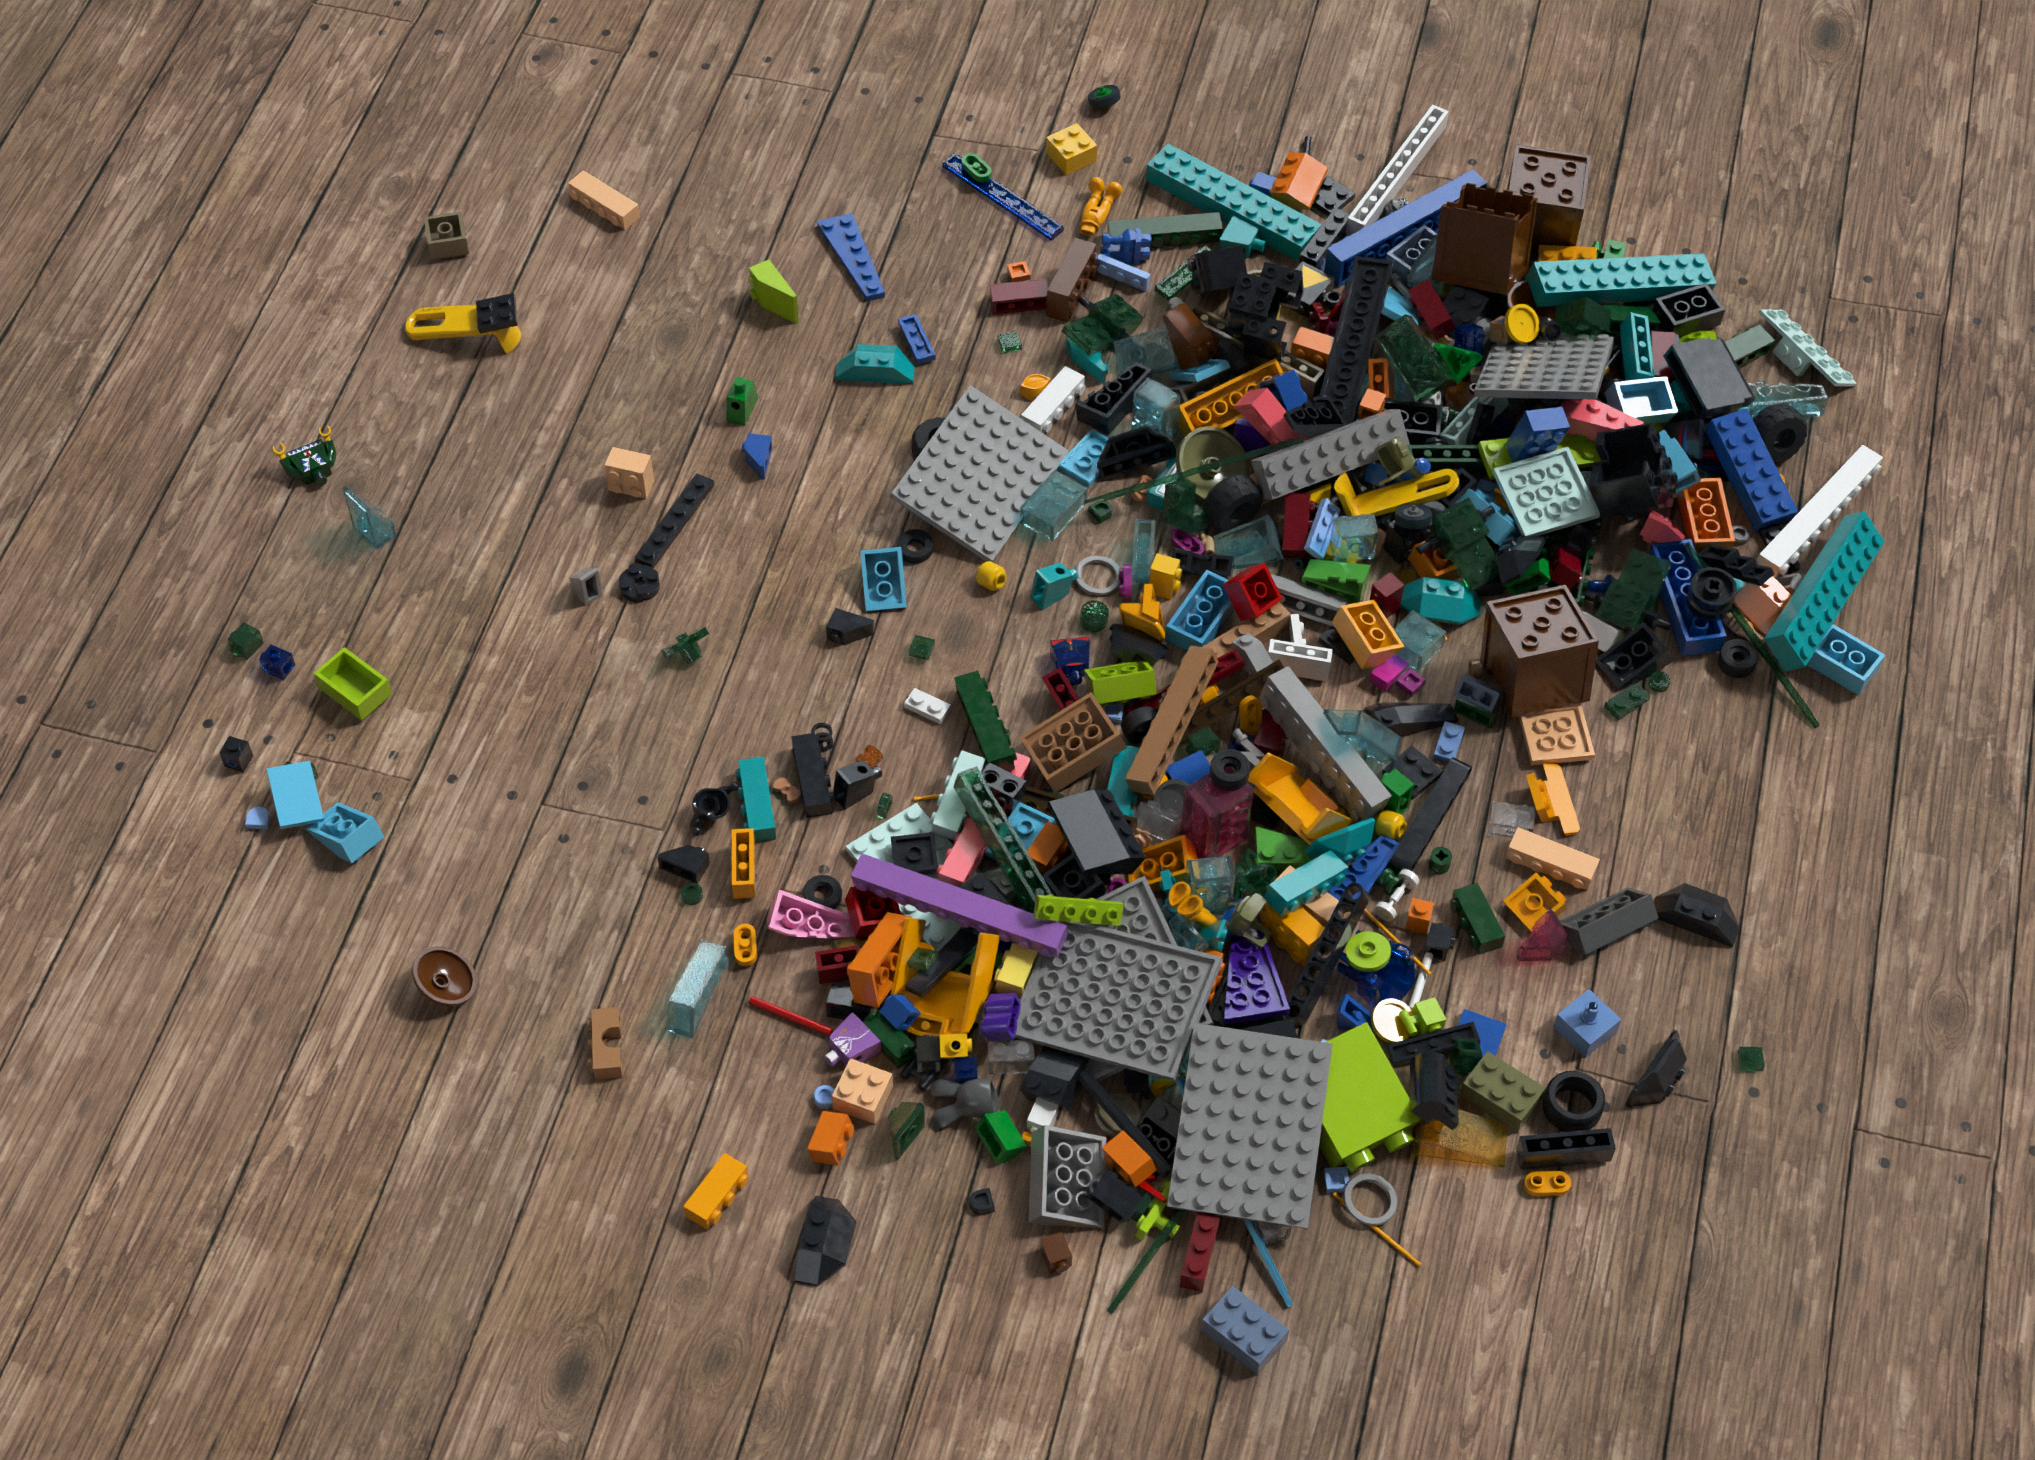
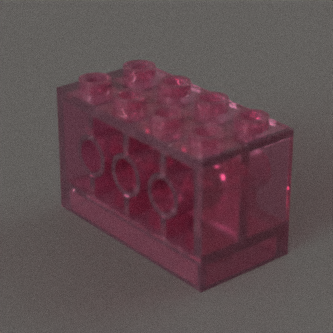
M1230 766L1224 768V771L1228 774L1236 771ZM1207 774L1185 788L1180 836H1187L1196 847V854L1206 865L1248 839L1254 794L1252 787L1248 783L1238 790L1225 791L1216 787L1211 781L1210 774Z

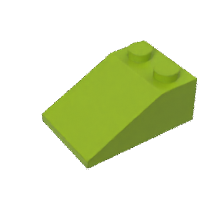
M768 259L749 267L750 276H748V281L751 286L749 290L751 298L756 300L761 307L793 323H798L797 295L772 262Z

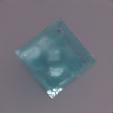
M1374 514L1333 518L1330 547L1334 561L1342 562L1374 558L1379 535Z
M1412 610L1394 629L1405 646L1403 650L1395 655L1410 663L1409 665L1417 671H1420L1443 647L1446 631Z

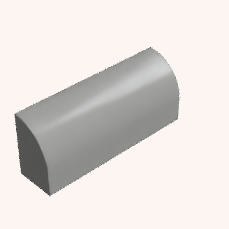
M1271 575L1282 597V600L1279 602L1291 613L1335 627L1332 623L1335 615L1341 606L1348 605L1349 599L1277 575Z

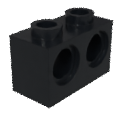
M989 762L976 779L975 793L998 804L1002 808L1013 811L1026 793V780Z

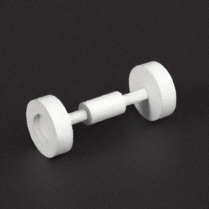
M1403 869L1398 874L1403 879L1401 887H1397L1389 898V904L1378 902L1374 908L1376 915L1387 922L1393 921L1397 915L1396 910L1392 907L1393 904H1397L1402 897L1405 887L1415 889L1419 884L1418 876L1410 870Z

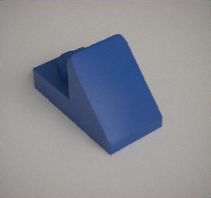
M1344 994L1337 1011L1338 1029L1349 1026L1355 1028L1367 1022L1372 1032H1374L1371 1025V1012L1348 994Z

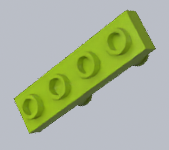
M1051 894L1046 896L1037 895L1033 917L1039 920L1120 926L1124 904L1122 902L1103 901L1094 898L1079 899L1055 897Z
M1168 1179L1165 1180L1160 1188L1167 1202L1163 1203L1154 1197L1147 1207L1151 1210L1147 1217L1142 1215L1135 1225L1138 1228L1135 1237L1141 1241L1144 1240L1151 1228L1156 1227L1171 1238L1175 1236L1180 1228L1179 1225L1163 1215L1164 1212H1162L1168 1204L1171 1181Z

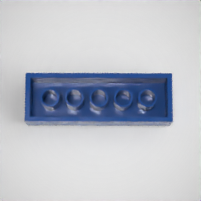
M1748 409L1712 419L1705 432L1754 532L1757 533L1762 528L1790 522L1798 513V510Z
M1691 539L1651 544L1647 560L1669 622H1671L1681 656L1720 651L1727 637L1721 620H1702L1693 615L1687 607L1686 596L1694 574L1702 569Z

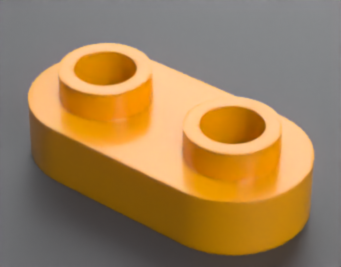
M1255 696L1245 697L1239 705L1240 729L1247 736L1256 735L1262 723V704Z
M740 924L734 930V955L736 962L741 966H750L757 960L756 931L750 924Z
M1562 1171L1531 1172L1524 1181L1525 1191L1534 1197L1564 1196L1571 1187V1178ZM1557 1179L1562 1180L1563 1183L1560 1184V1183H1558L1556 1180H1557ZM1533 1180H1538L1540 1184H1535Z

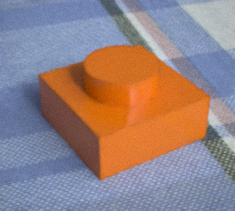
M1025 261L1007 265L1011 282L1030 280V272Z

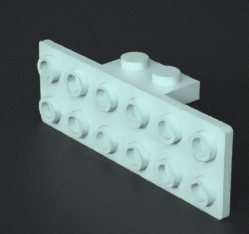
M1761 309L1758 312L1783 336L1772 352L1795 375L1802 376L1812 364L1834 386L1856 385V382L1852 379V374L1843 370L1837 360L1830 358L1823 347L1815 344L1813 337L1805 334L1798 323L1788 318L1789 315L1781 309Z

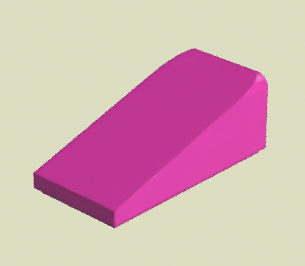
M1394 655L1371 672L1369 682L1387 692L1410 663Z

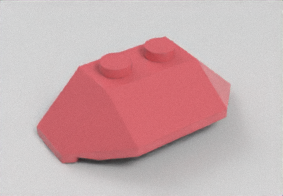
M1654 511L1649 513L1640 532V535L1643 536L1642 540L1650 544H1654V542L1682 541L1685 537L1681 530L1672 524L1670 518Z

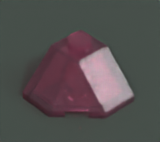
M1549 909L1535 923L1527 941L1524 940L1519 947L1516 959L1518 961H1551L1556 955L1560 956L1567 947L1565 942L1568 935L1553 910Z

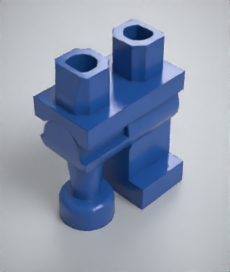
M1134 228V231L1127 229L1121 236L1110 237V233H1102L1100 254L1127 265L1133 263V266H1139V260H1149L1151 234H1141L1140 228Z

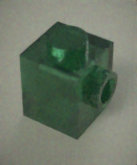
M245 622L233 631L228 638L230 651L235 656H241L246 660L264 644L260 631Z

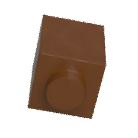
M1063 1232L1040 1239V1251L1049 1273H1061L1072 1266V1254Z

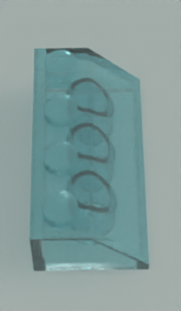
M1324 709L1323 714L1336 733L1345 739L1346 743L1355 745L1357 750L1364 751L1366 756L1375 758L1377 763L1388 764V762H1397L1402 737L1361 710Z

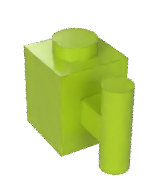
M1435 997L1415 1003L1412 1009V1016L1409 1015L1406 1009L1399 1012V1016L1411 1037L1417 1035L1418 1031L1421 1035L1440 1031L1447 1020Z

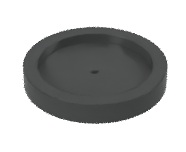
M1171 779L1165 781L1158 787L1154 795L1156 812L1161 818L1169 822L1178 823L1187 820L1194 813L1197 806V796L1193 787L1182 780Z

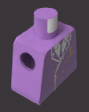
M851 1013L829 1036L831 1051L824 1058L832 1067L839 1061H842L847 1066L850 1058L864 1062L881 1052V1041L854 1013Z

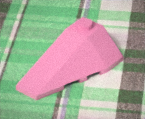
M779 890L771 901L767 916V927L772 931L793 937L856 939L850 917L846 913Z

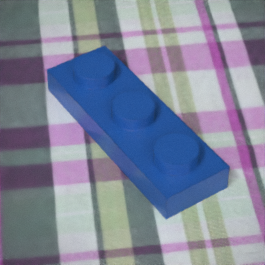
M913 314L899 318L898 325L917 365L936 360L935 352L917 315Z

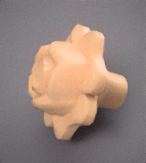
M1136 828L1134 836L1141 849L1150 847L1152 838L1148 832Z

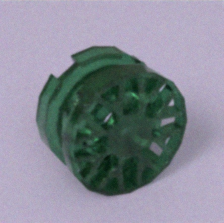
M1096 600L1086 602L1080 611L1081 627L1089 632H1099L1106 628L1109 618L1108 607L1103 602Z

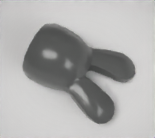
M941 1079L935 1081L930 1087V1092L935 1098H956L955 1104L939 1109L933 1114L932 1123L936 1128H945L961 1117L982 1118L986 1113L998 1112L999 1098L990 1079H974L963 1084Z

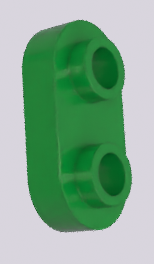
M967 153L962 157V168L978 182L990 180L991 167L977 154Z

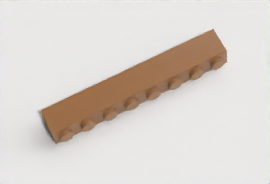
M1190 646L1187 653L1183 656L1179 670L1176 671L1175 678L1171 686L1168 687L1163 702L1159 705L1157 715L1152 720L1150 729L1143 738L1138 753L1135 754L1134 762L1126 773L1125 780L1132 792L1155 795L1218 664L1213 649Z

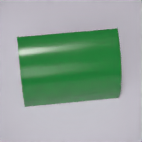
M1542 558L1533 562L1524 571L1525 574L1522 578L1504 587L1516 596L1551 581L1548 561Z
M1005 1110L984 1114L974 1127L995 1164L1005 1163L1018 1156L1027 1148L1026 1143Z

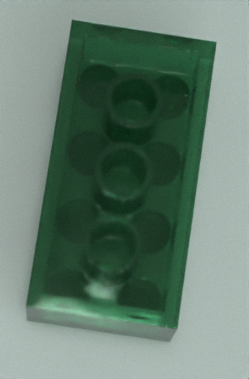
M1404 314L1373 337L1415 402H1425L1454 381L1412 316Z

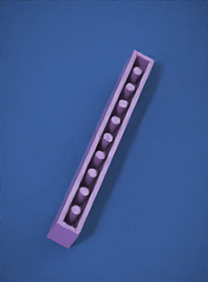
M861 853L851 874L853 885L861 891H872L881 898L889 897L901 905L906 906L908 904L914 906L920 912H931L940 919L956 921L962 927L970 926L976 928L980 933L999 935V939L1004 942L1012 941L1018 943L1024 949H1035L1047 957L1054 956L1058 958L1068 936L1067 925L1052 920L1035 919L1033 913Z

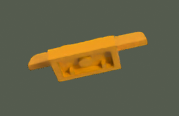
M1542 763L1548 781L1537 780L1534 773L1526 775L1541 822L1560 820L1565 836L1576 835L1580 826L1562 769L1558 764Z

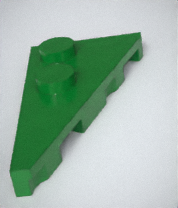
M1437 342L1433 345L1448 375L1456 384L1483 358V356L1474 351Z

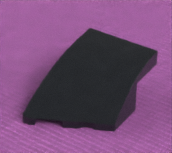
M1112 624L1109 628L1112 631L1110 637L1112 643L1111 651L1125 663L1132 661L1139 654L1151 666H1154L1170 650L1160 641L1135 628L1120 624Z

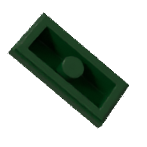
M1457 697L1454 712L1492 729L1498 719L1495 714Z

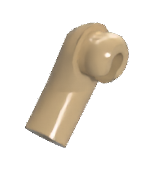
M1202 530L1197 531L1195 536L1204 544L1205 555L1212 556L1215 554L1213 538Z

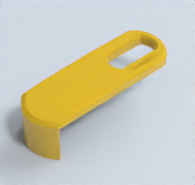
M476 305L419 308L409 316L405 323V332L412 340L495 334L506 354L511 352L521 339V331L518 326L480 334L477 324ZM444 319L443 323L439 326L414 327L415 323L419 320Z
M1443 469L1356 496L1347 473H1343L1336 480L1334 489L1347 517L1353 520H1361L1395 512L1397 508L1403 505H1421L1448 497L1458 487L1459 478L1454 470ZM1449 481L1448 484L1416 493L1420 489Z

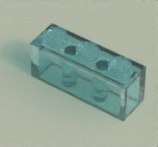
M1135 519L1132 582L1149 583L1150 568L1153 563L1155 520Z

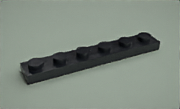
M696 473L635 556L636 563L654 569L714 487V480Z

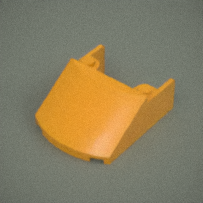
M1267 753L1249 773L1248 782L1256 785L1252 791L1309 845L1317 838L1356 823L1353 819L1345 816L1347 812L1310 777L1307 780L1297 773L1299 768L1296 765L1271 753Z
M906 917L891 995H904L921 1013L907 1031L928 1038H939V1034L969 1033L995 982L992 980L1000 936L980 933L970 975L950 971L922 998L906 991L905 985L921 969L915 967L921 957H933L935 949L931 944L922 942L926 920ZM923 957L921 961L928 962L930 959ZM919 963V964H918V966H921V967H923V966L925 965L924 963Z

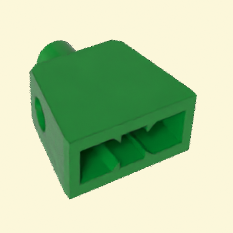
M743 377L734 379L726 398L728 422L746 425L758 400L755 382L746 380Z

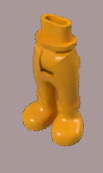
M1093 177L1089 181L1088 187L1092 194L1084 207L1081 217L1080 233L1087 236H1094V233L1099 230L1112 207L1113 201L1121 196L1123 190L1119 183L1110 182L1105 191V184L1098 177ZM1104 192H1105V197H1103V200H1102V202H1101V205H1100L1099 207H1097L1098 204H1099V202H1100V200H1101V197L1103 196V194H1104Z
M1180 881L1172 886L1169 892V903L1174 908H1177V912L1189 921L1195 922L1201 930L1216 923L1217 918L1208 909L1203 907V900L1197 895L1190 896L1191 888L1186 882Z

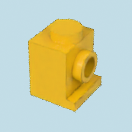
M939 1034L940 1059L968 1058V1052H972V1039H967V1034ZM954 1041L960 1043L958 1050H954L951 1046Z

